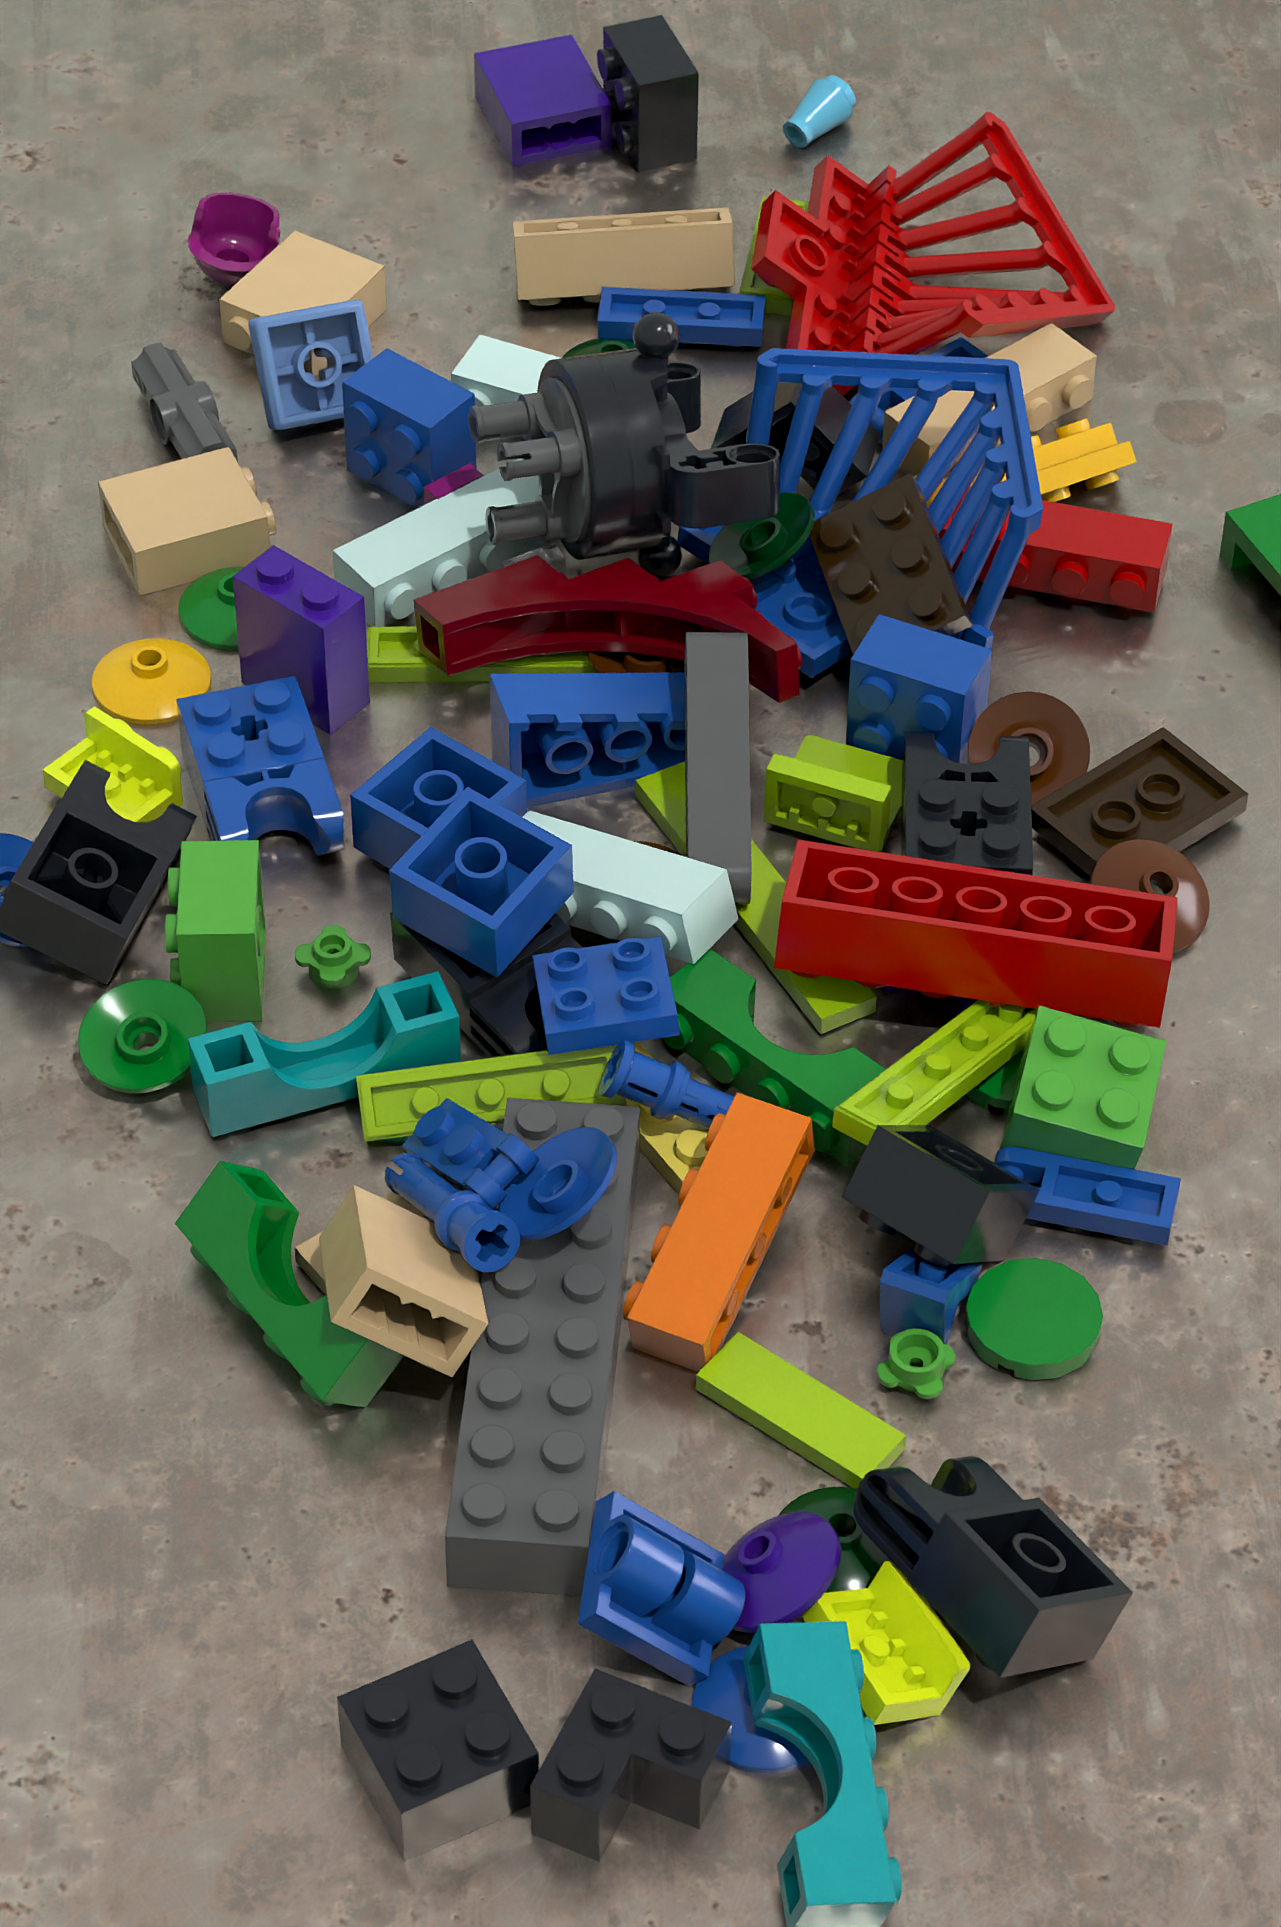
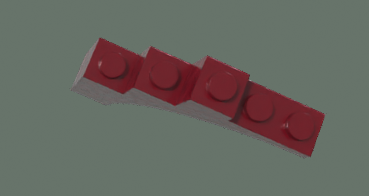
M536 555L413 599L419 651L447 676L499 661L538 654L575 651L632 652L684 661L686 632L748 633L749 684L778 703L800 695L798 670L802 666V656L796 641L791 636L783 633L756 610L757 595L751 582L739 575L722 560L659 582L654 575H650L630 558L568 579L562 572L556 571L546 561Z

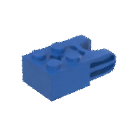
M296 676L176 699L182 754L207 832L211 835L212 841L256 840L264 833L285 829L304 836L311 843L317 855L346 850L344 843V817L340 801Z

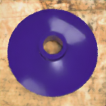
M809 1512L782 1514L752 1528L728 1550L724 1556L722 1570L740 1580L745 1588L744 1607L737 1623L733 1627L734 1630L756 1633L760 1624L789 1623L806 1612L821 1598L832 1583L841 1559L840 1539L826 1519Z

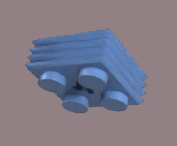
M349 300L250 319L248 326L268 427L272 430H283L344 418L342 382L373 359L363 302L361 300ZM314 349L316 357H325L327 361V368L319 370V380L315 381L314 375L305 372L303 362L310 359V351Z

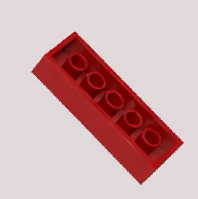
M797 840L781 903L774 968L789 970L805 978L828 976L854 980L856 983L869 988L899 987L918 990L920 993L934 998H944L951 995L989 1001V1005L994 1007L1015 1005L1038 1009L1039 1006H1043L1075 1016L1080 1015L1111 1020L1119 1026L1136 1028L1143 1025L1160 1028L1172 964L1178 897Z

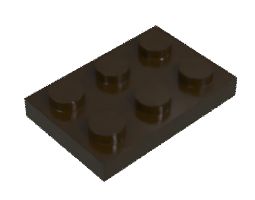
M911 473L814 521L809 536L853 655L879 614L947 636H953L973 626L920 485Z
M1162 727L1031 806L1032 829L1091 876L1094 866L1102 855L1113 846L1125 841L1135 839L1152 840L1166 844L1179 852L1245 812L1248 793L1171 732Z

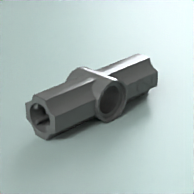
M162 343L143 347L139 357L131 362L132 376L149 404L152 423L162 444L172 443L181 459L229 447L237 460V449L219 421L217 405L208 384L205 381L197 383L194 381L176 350L168 349Z

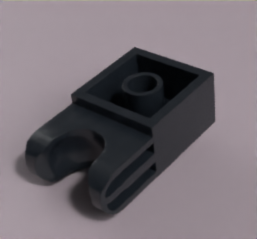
M905 732L902 764L901 855L1033 875L1029 738L1022 736H1000L999 748L992 758L979 764H962L947 759L939 752L935 743L934 733Z
M85 760L62 799H59L9 884L0 907V932L107 985L164 884L169 868L174 866L179 857L181 842L186 841L197 815L171 803L163 815L155 820L133 822L115 813L106 801L105 785L111 772Z
M393 912L390 913L394 960L412 978L439 971L460 1016V1028L489 1058L544 1050V1042L534 1028L538 1023L542 1022L532 955L551 953L561 948H582L571 937V928L556 913L498 978L393 918Z
M966 1456L945 1460L931 1485L922 1480L909 1468L896 1466L872 1470L865 1474L856 1490L853 1513L862 1531L929 1602L938 1617L949 1623L974 1650L977 1660L983 1666L995 1672L1000 1678L1094 1659L1133 1594L1039 1497L1023 1500L981 1458Z

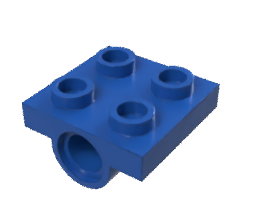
M661 936L645 939L627 938L618 943L578 949L570 947L561 948L551 953L532 955L548 1055L618 1045L621 1040L638 1042L680 1035L678 1015Z
M616 1491L596 1501L578 1625L691 1687L709 1677L713 1645L724 1639L737 1623L744 1607L745 1588L740 1580L722 1570L724 1554Z

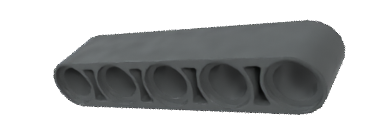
M686 632L684 659L686 857L727 869L735 904H750L752 866L748 633Z

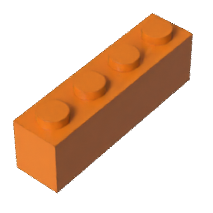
M736 1093L726 1115L718 1113L713 1119L705 1143V1149L708 1151L699 1170L691 1168L686 1174L678 1197V1205L681 1208L672 1226L664 1224L657 1233L651 1251V1262H653V1265L645 1282L637 1280L632 1285L623 1308V1319L628 1321L633 1349L699 1372L721 1350L815 1151L812 1118L740 1093Z

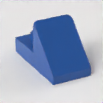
M914 1246L883 1269L880 1279V1328L882 1332L890 1336L908 1329H924L937 1335L943 1344H947L958 1303L970 1294L972 1286L978 1281L982 1263L952 1264L949 1269L943 1268L919 1256L914 1251Z

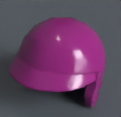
M231 192L212 193L201 198L195 212L191 235L189 234L188 247L199 268L215 282L225 286L237 284L280 244L279 212L266 201L244 194Z

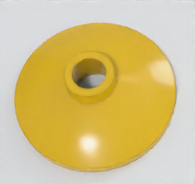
M163 638L135 640L113 649L99 661L92 675V690L97 704L110 716L138 725H157L178 720L176 699L209 692L211 688V672L206 659L187 644Z

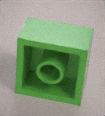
M259 840L182 841L180 867L169 868L168 870L169 905L178 906L177 912L166 914L165 918L166 952L178 953V958H171L170 982L182 986L198 1000L207 1022L263 1021L266 920Z
M1039 1006L1023 1048L999 1150L1003 1147L1013 1146L1135 1169L1144 1149L1167 1041Z

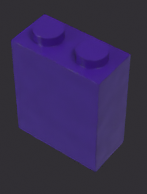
M572 34L474 53L475 97L512 167L611 147V103Z
M274 545L232 576L241 682L243 684L250 685L296 676L312 724L329 735L370 703L364 596Z

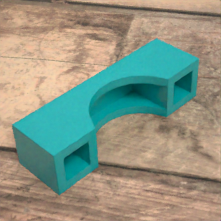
M439 971L377 987L369 1004L356 1019L339 1031L320 1039L296 1043L277 1041L262 1034L251 1021L187 1038L193 1092L212 1137L359 1097L357 1075L461 1061L460 1016Z
M846 1621L760 1624L743 1656L753 1723L755 1726L786 1738L803 1752L819 1777L824 1797L823 1817L814 1824L796 1832L777 1863L787 1927H881L893 1906L900 1900L902 1879L897 1859L895 1857H888L884 1836L888 1826L889 1806L884 1788L882 1786L876 1787L872 1769L871 1762L874 1760L876 1753V1733L872 1719L870 1717H863L859 1696L864 1681L862 1656L858 1649H851Z

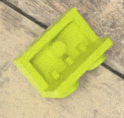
M95 706L84 713L86 738L43 769L45 787L61 798L85 760L111 772L105 785L106 801L115 813L133 822L155 820L163 815L171 803L179 807L184 805L181 767L176 757L168 749L161 746L157 747L135 733L123 720L114 719Z
M891 1561L883 1563L868 1588L824 1593L812 1607L801 1615L805 1622L846 1621L851 1649H858L863 1660L864 1681L862 1690L859 1693L861 1707L867 1717L872 1719L874 1725L939 1716L970 1669L968 1659L932 1606Z

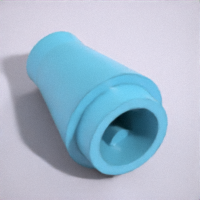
M829 75L824 79H816L791 118L783 125V132L788 141L798 148H805L814 139L848 121L852 116V109L856 105V98L850 86L841 78Z

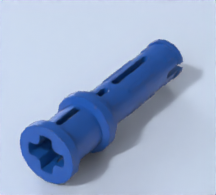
M621 1040L611 1054L604 1070L599 1090L600 1095L607 1098H613L617 1094L650 1108L651 1116L657 1119H671L676 1115L706 1129L710 1128L713 1119L718 1113L727 1114L734 1099V1096L691 1079L689 1070L679 1062L674 1061L666 1065L636 1052L634 1044L627 1040Z
M401 1153L391 1160L403 1169V1173L399 1175L387 1166L384 1178L387 1187L427 1216L435 1224L434 1228L441 1242L448 1248L461 1252L463 1259L471 1267L482 1272H494L505 1267L515 1257L520 1245V1232L518 1225L511 1217L503 1212L493 1210L476 1192L471 1190L459 1191L435 1173L415 1154Z

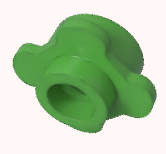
M338 925L324 927L321 930V934L313 942L302 944L295 950L296 963L301 967H308L309 976L312 981L328 989L342 988L354 982L359 974V966H365L371 960L370 947L365 943H356L346 935V930Z
M908 1329L895 1334L890 1339L889 1357L887 1361L878 1365L877 1378L886 1387L900 1386L904 1390L915 1392L922 1399H933L942 1392L943 1383L941 1378L946 1369L954 1366L955 1352L949 1345L943 1344L937 1335L928 1330ZM910 1365H919L922 1367H913Z

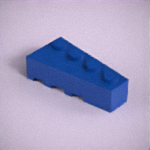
M684 672L490 674L492 761L527 780V808L634 787L635 780L685 761Z

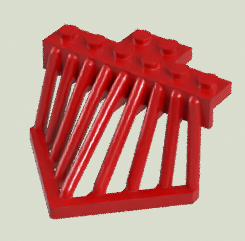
M985 112L973 125L897 179V171L888 165L868 184L827 155L814 168L808 211L799 207L777 190L762 202L751 270L757 273L767 285L777 287L794 299L786 349L917 355L960 332L968 338L1037 331L1050 323L1058 328L1097 325L1103 322L1116 309L1112 299L1008 126L991 112ZM983 144L989 154L986 160L904 200ZM995 178L1006 183L1016 199L1009 205L908 230L899 227ZM1021 222L1031 226L1042 243L1038 248L917 257H909L905 254V252L1015 226ZM1050 266L1061 274L1068 289L1065 292H1052L1046 288L1031 291L916 285L909 279L1029 271ZM832 385L842 396L854 387L849 385Z

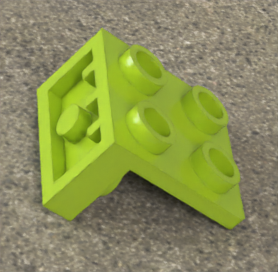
M807 735L794 758L774 753L766 768L764 822L857 849L881 852L902 812L903 760L818 736Z

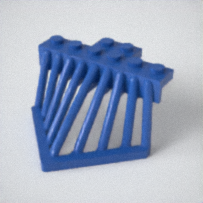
M771 348L759 355L745 444H769L778 383H802L780 463V493H796L823 392L832 385L859 386L857 396L809 501L814 509L815 521L830 513L879 404L881 394L892 387L914 388L917 390L913 400L852 502L891 483L933 412L939 397L951 390L974 391L968 405L915 479L919 483L927 503L970 442L928 507L939 534L972 484L941 539L952 568L976 527L954 573L965 604L1009 514L1008 526L971 613H969L973 626L951 636L992 649L994 633L989 631V628L1029 535L1040 528L1043 513L1040 486L1018 364L1009 359ZM999 439H1000L1001 445H999V446L996 447V445H997V443H998V441H999ZM1005 473H1006V479H1007V480L1001 482L1002 479H1003V477H1004V475H1005ZM724 525L697 529L679 526L677 541L680 547L703 562L710 564V547ZM808 536L803 545L791 556L784 566L749 580L757 595L756 610L783 633L791 636L796 641L802 656V666L799 671L813 678L847 655H853L810 536Z

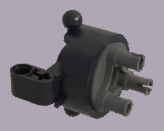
M656 312L642 316L635 324L632 335L635 348L549 360L541 371L537 393L519 395L518 401L479 407L477 405L470 406V412L468 413L469 431L475 444L523 436L526 440L499 443L497 449L498 462L522 459L521 461L507 462L506 466L499 468L504 481L537 475L539 478L540 495L536 497L535 502L501 507L491 506L486 509V528L489 540L493 545L534 537H541L544 542L560 540L566 551L577 560L637 552L639 566L650 575L658 578L672 575L680 566L683 556L679 542L675 537L671 536V522L684 528L697 529L762 520L778 514L780 510V453L776 448L764 444H742L698 451L687 439L686 433L694 432L701 426V371L694 364L668 362V356L678 346L680 335L677 324L671 317Z

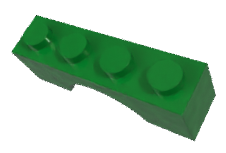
M709 949L695 964L687 963L670 977L680 1035L662 1038L667 1045L673 1049L682 1050L706 1067L718 1081L729 1083L744 1095L812 1118L814 1148L818 1151L829 1153L847 1167L864 1153L867 1145L832 1127L834 1108L885 1071L884 1067L855 1047L835 1053L815 1055L793 1052L769 1041L754 1026L756 980L712 949Z
M219 1161L175 1222V1225L192 1244L190 1248L191 1254L200 1264L214 1271L228 1287L226 1291L228 1299L238 1309L251 1315L265 1332L263 1340L273 1352L287 1359L302 1376L300 1384L309 1396L327 1406L339 1403L366 1408L404 1355L331 1322L327 1294L312 1303L305 1297L295 1279L291 1260L292 1238L300 1212L263 1170Z

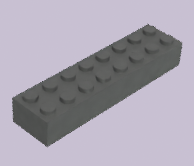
M507 1098L503 1132L514 1134L532 1151L565 1131L580 1127H593L605 1132L613 1141L617 1151V1163L608 1187L587 1215L552 1236L531 1241L520 1239V1245L515 1257L505 1267L494 1272H482L480 1286L488 1325L472 1347L445 1530L448 1587L582 1597L596 1501L601 1499L640 1159V1107ZM499 1205L494 1210L499 1211Z

